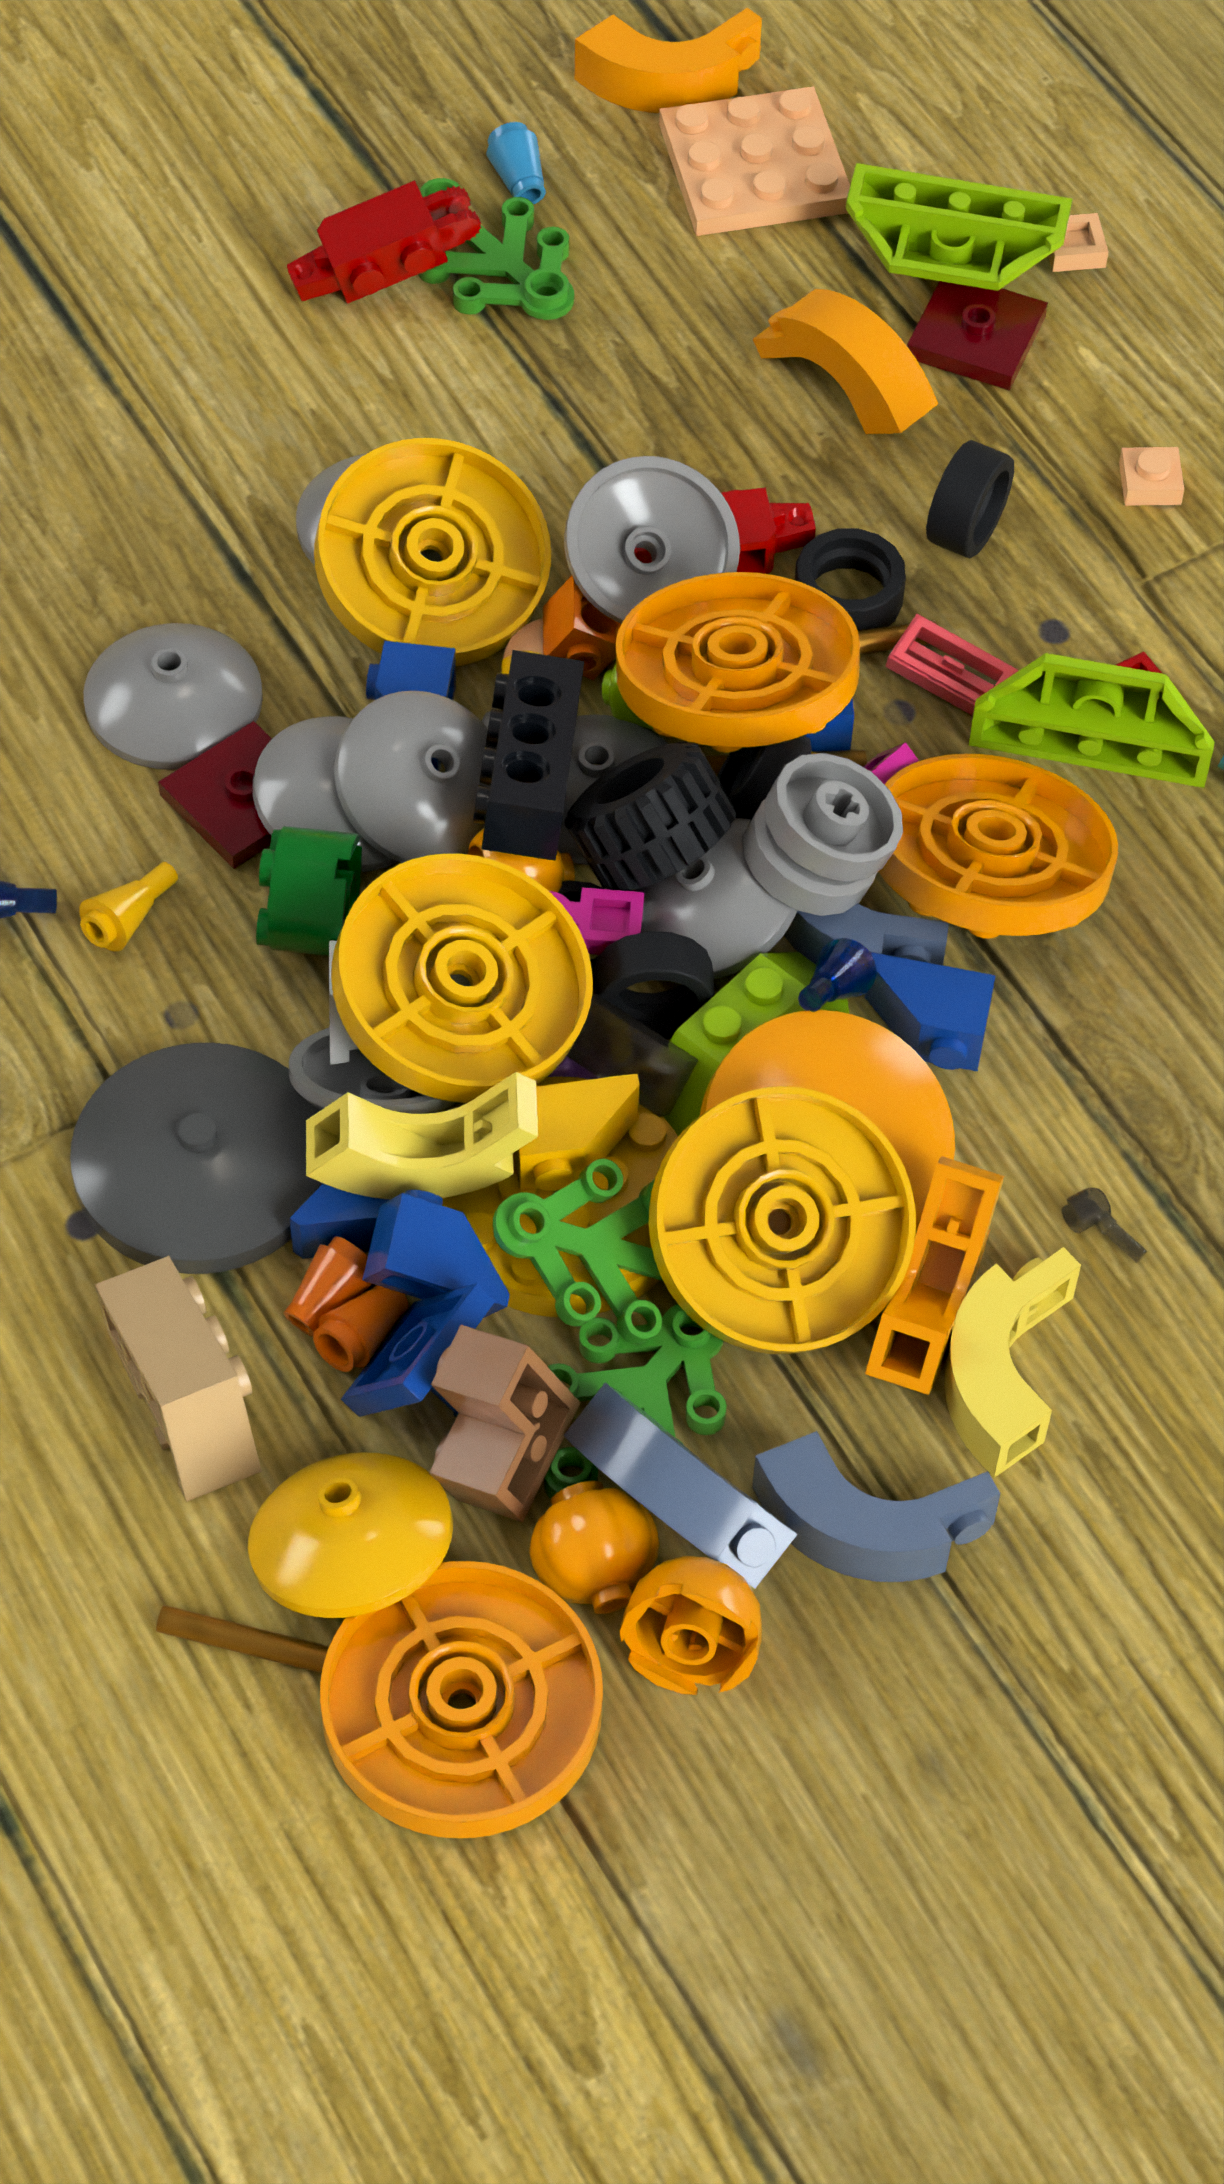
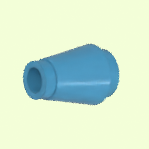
M510 122L497 127L488 137L487 158L513 197H524L530 200L533 205L544 198L546 190L536 134L528 130V127L520 122Z

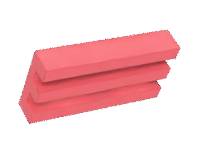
M919 614L915 615L888 656L885 666L972 716L976 699L995 686L964 669L965 666L947 655L943 657L914 641L916 637L997 681L995 686L1019 671Z

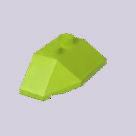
M856 163L846 201V210L889 273L998 291L1063 246L1073 199Z
M1045 653L976 699L968 746L1204 788L1215 742L1167 674Z
M799 952L760 953L675 1031L639 1091V1098L661 1114L679 1136L683 1130L700 1116L704 1094L713 1074L730 1050L746 1034L759 1025L789 1013L808 1010H829L849 1013L846 987Z

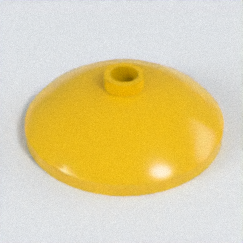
M360 1452L342 1454L320 1460L301 1469L285 1480L267 1497L252 1522L248 1537V1554L259 1585L280 1605L292 1611L314 1617L345 1618L359 1616L383 1609L400 1601L417 1590L432 1576L442 1563L449 1549L453 1533V1517L443 1487L429 1474V1471L417 1463L384 1453Z

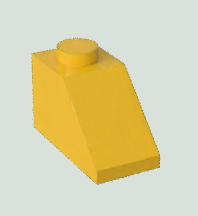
M638 1074L536 1086L538 1137L513 1153L520 1191L536 1188L545 1191L560 1190L578 1180L581 1171L593 1161L605 1159L638 1120L640 1086Z

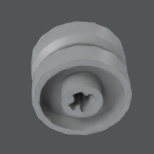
M827 753L801 755L784 766L766 799L762 801L743 834L744 858L754 878L772 897L791 908L819 916L844 913L861 901L872 885L877 872L885 866L895 851L903 834L902 812L891 791L871 771L852 760Z

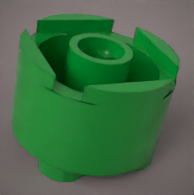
M283 826L282 829L273 830L270 849H263L259 867V885L270 888L267 908H260L256 927L257 945L269 946L271 950L329 956V941H337L344 920H346L354 902L360 896L362 846H357L360 840L359 834Z

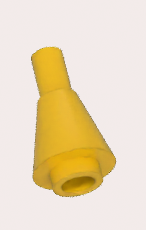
M161 862L139 881L134 880L82 901L79 907L80 925L86 938L100 948H106L114 952L123 950L153 906L154 900L178 881V874L174 867L167 862Z

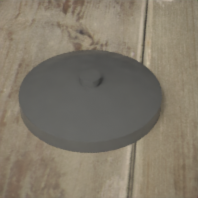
M190 1043L148 1053L128 1063L106 1079L88 1100L78 1118L73 1132L70 1152L71 1173L77 1200L83 1214L99 1236L111 1247L138 1263L146 1265L170 1256L178 1272L184 1274L223 1272L254 1263L272 1254L292 1239L290 1217L323 1184L306 1176V1120L321 1110L310 1104L294 1089L289 1079L288 1068L266 1055L244 1047L221 1043Z

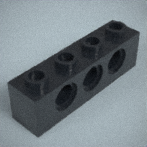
M513 650L509 674L497 672L492 701L493 709L490 711L486 746L497 748H484L479 780L480 784L491 785V787L478 785L473 816L474 823L485 824L481 849L556 861L584 661Z

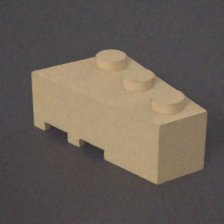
M170 1256L95 1284L108 1334L138 1398L144 1397L159 1425L154 1428V1432L162 1450L169 1447L171 1449L179 1478L178 1484L186 1502L262 1472L243 1399L244 1396L252 1393L248 1374L238 1355L229 1359L225 1355L229 1353V1347L217 1317L213 1315L204 1318L203 1314L206 1313V1306L194 1277L190 1276L182 1279Z

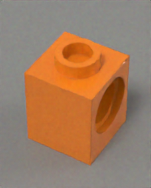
M572 575L543 606V655L584 661L582 676L594 680L616 658V638L621 623L607 617L595 608L580 591Z

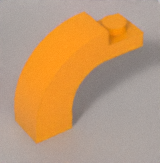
M746 8L704 36L688 41L669 42L647 37L613 14L575 39L574 79L597 96L611 103L649 113H660L662 108L730 99L738 93L739 72L749 69L760 59L762 18L749 8Z
M814 289L794 305L772 315L768 320L770 326L752 339L761 359L801 357L825 369L845 391L865 434L902 433L939 404L924 371L898 334L868 307L844 294L826 289Z
M943 1156L940 1157L936 1164L915 1236L909 1267L900 1287L882 1313L866 1368V1375L923 1394H930L948 1355L953 1324L958 1309L974 1284L989 1237V1226L1003 1183V1175Z

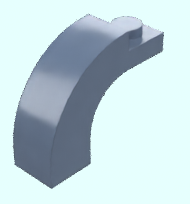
M858 903L840 914L819 916L797 911L784 936L796 951L829 975L857 986L866 987L872 952L943 965L949 923L877 912Z
M606 1382L564 1434V1437L634 1499L711 1559L730 1566L742 1575L747 1583L755 1589L797 1536V1533L711 1468L672 1436L654 1418Z
M817 1431L756 1455L752 1484L762 1506L797 1533V1536L791 1542L796 1549L833 1571L858 1579L877 1582L913 1581L946 1572L952 1541L962 1545L983 1536L990 1529L991 1525H994L1001 1494L987 1471L919 1499L891 1501L871 1496L853 1486L840 1473Z

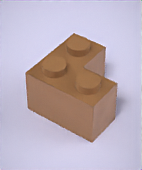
M460 1325L451 1345L440 1356L436 1375L431 1383L439 1394L458 1412V1415L449 1434L440 1441L437 1447L435 1462L429 1474L456 1500L523 1523L581 1402L528 1345Z

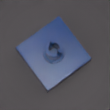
M478 1283L415 1301L341 1400L357 1416L362 1417L421 1402L430 1390L457 1417L458 1412L431 1385L436 1375L438 1361L444 1350L451 1345L460 1325L475 1329L496 1301Z

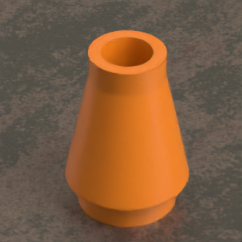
M335 1236L328 1246L319 1245L292 1302L283 1312L284 1316L296 1328L313 1337L315 1330L319 1328V1320L322 1315L358 1297L371 1287V1283L362 1281L368 1256L354 1244L338 1236Z
M376 1285L371 1290L322 1315L319 1320V1328L313 1334L315 1347L321 1357L333 1368L342 1372H349L354 1367H365L398 1318L408 1310L409 1305L405 1294Z

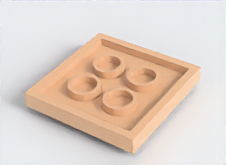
M814 86L660 109L659 126L696 236L848 213L846 201L850 183Z

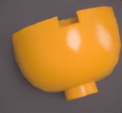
M681 1556L662 1562L638 1581L624 1612L619 1631L621 1642L625 1639V1643L630 1648L628 1660L633 1668L653 1684L680 1694L697 1695L698 1688L695 1683L708 1686L721 1683L718 1692L720 1693L732 1690L747 1679L758 1659L762 1641L760 1604L745 1578L727 1564L707 1557Z

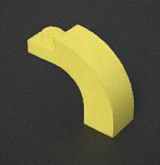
M515 1072L465 1105L443 1112L428 1114L392 1111L347 1092L306 1120V1176L342 1191L389 1200L401 1193H405L407 1190L427 1191L445 1198L491 1186L514 1174L513 1153L538 1137L536 1081Z
M1064 1247L1044 1261L1039 1257L1032 1259L1016 1273L1013 1280L996 1263L968 1291L958 1309L953 1324L945 1367L944 1384L948 1410L957 1433L965 1446L993 1478L1045 1442L1052 1410L1019 1375L1012 1362L1009 1348L1023 1333L1074 1298L1081 1264Z

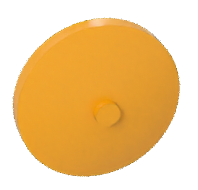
M829 1010L800 1011L774 1018L759 1025L735 1044L719 1064L708 1084L700 1116L733 1096L765 1087L787 1086L806 1088L831 1095L846 1102L864 1114L881 1130L900 1157L910 1180L914 1196L917 1230L936 1164L941 1156L954 1160L955 1132L947 1099L932 1070L918 1053L896 1034L879 1024L853 1014ZM773 1210L768 1216V1225L771 1231L776 1234H785L789 1230L791 1224L789 1215L783 1210Z

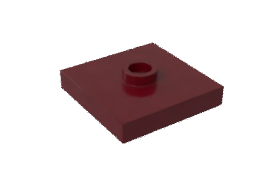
M939 281L907 343V347L920 363L1010 390L1046 317L1048 302L1003 288L996 291Z
M254 721L158 782L160 796L233 869L270 846L272 837L258 816L252 788L258 759L272 738Z

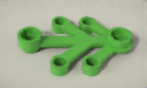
M436 178L426 182L421 187L420 192L422 197H425L440 190L444 191L447 187L452 188L453 186L458 187L460 185L451 179ZM524 197L509 198L502 205V226L505 229L503 244L481 226L482 228L479 229L480 233L476 234V237L471 238L470 241H465L478 253L445 251L448 262L419 274V277L424 282L430 284L445 282L451 273L507 277L514 283H483L475 277H464L457 280L453 285V305L458 312L463 314L479 313L486 304L521 306L528 315L534 318L551 320L566 315L574 305V289L566 275L561 272L562 262L569 256V234L564 229L552 226L546 227L538 233L537 256L541 260L539 269L534 271L523 261L526 233L534 225V205Z
M608 1159L593 1161L581 1171L578 1180L545 1199L533 1193L521 1192L509 1196L497 1207L493 1217V1232L497 1244L509 1255L531 1260L555 1298L557 1315L565 1324L577 1327L593 1319L600 1311L601 1298L598 1291L592 1285L585 1282H575L558 1250L580 1258L617 1317V1329L624 1340L632 1344H642L660 1331L662 1316L659 1309L650 1301L638 1300L620 1269H624L663 1281L654 1260L652 1248L622 1240L623 1237L649 1222V1204L655 1179L641 1190L639 1198L587 1229L561 1222L560 1220L589 1201L594 1203L606 1202L621 1190L623 1185L622 1172L617 1164ZM593 1172H600L607 1178L608 1190H601L594 1184ZM521 1214H525L532 1219L536 1226L535 1234L528 1233L521 1227L519 1221ZM571 1294L578 1295L585 1301V1314H579L573 1310L570 1304ZM632 1312H637L646 1319V1332H641L634 1327L631 1320Z
M678 1304L671 1307L664 1314L662 1327L658 1334L642 1344H632L624 1340L619 1334L617 1326L606 1318L596 1317L581 1326L579 1331V1351L586 1360L599 1364L610 1361L616 1354L657 1351L645 1366L579 1374L565 1364L558 1363L548 1366L560 1381L570 1386V1392L580 1402L592 1400L606 1382L654 1418L676 1438L667 1383L683 1365L690 1393L686 1403L685 1417L688 1427L697 1434L712 1435L720 1431L725 1424L727 1405L724 1397L715 1391L710 1359L721 1350L724 1341L699 1326ZM647 1324L634 1326L641 1332H646ZM692 1326L703 1331L698 1335L690 1336L683 1333L681 1328ZM594 1335H603L609 1338L610 1342L604 1346H594L588 1342V1339ZM700 1406H710L717 1411V1414L711 1418H702L695 1413V1409ZM575 1447L559 1449L544 1478V1488L547 1496L551 1499L560 1490L580 1482L598 1481V1467ZM565 1466H577L582 1468L583 1472L575 1477H567L559 1470Z

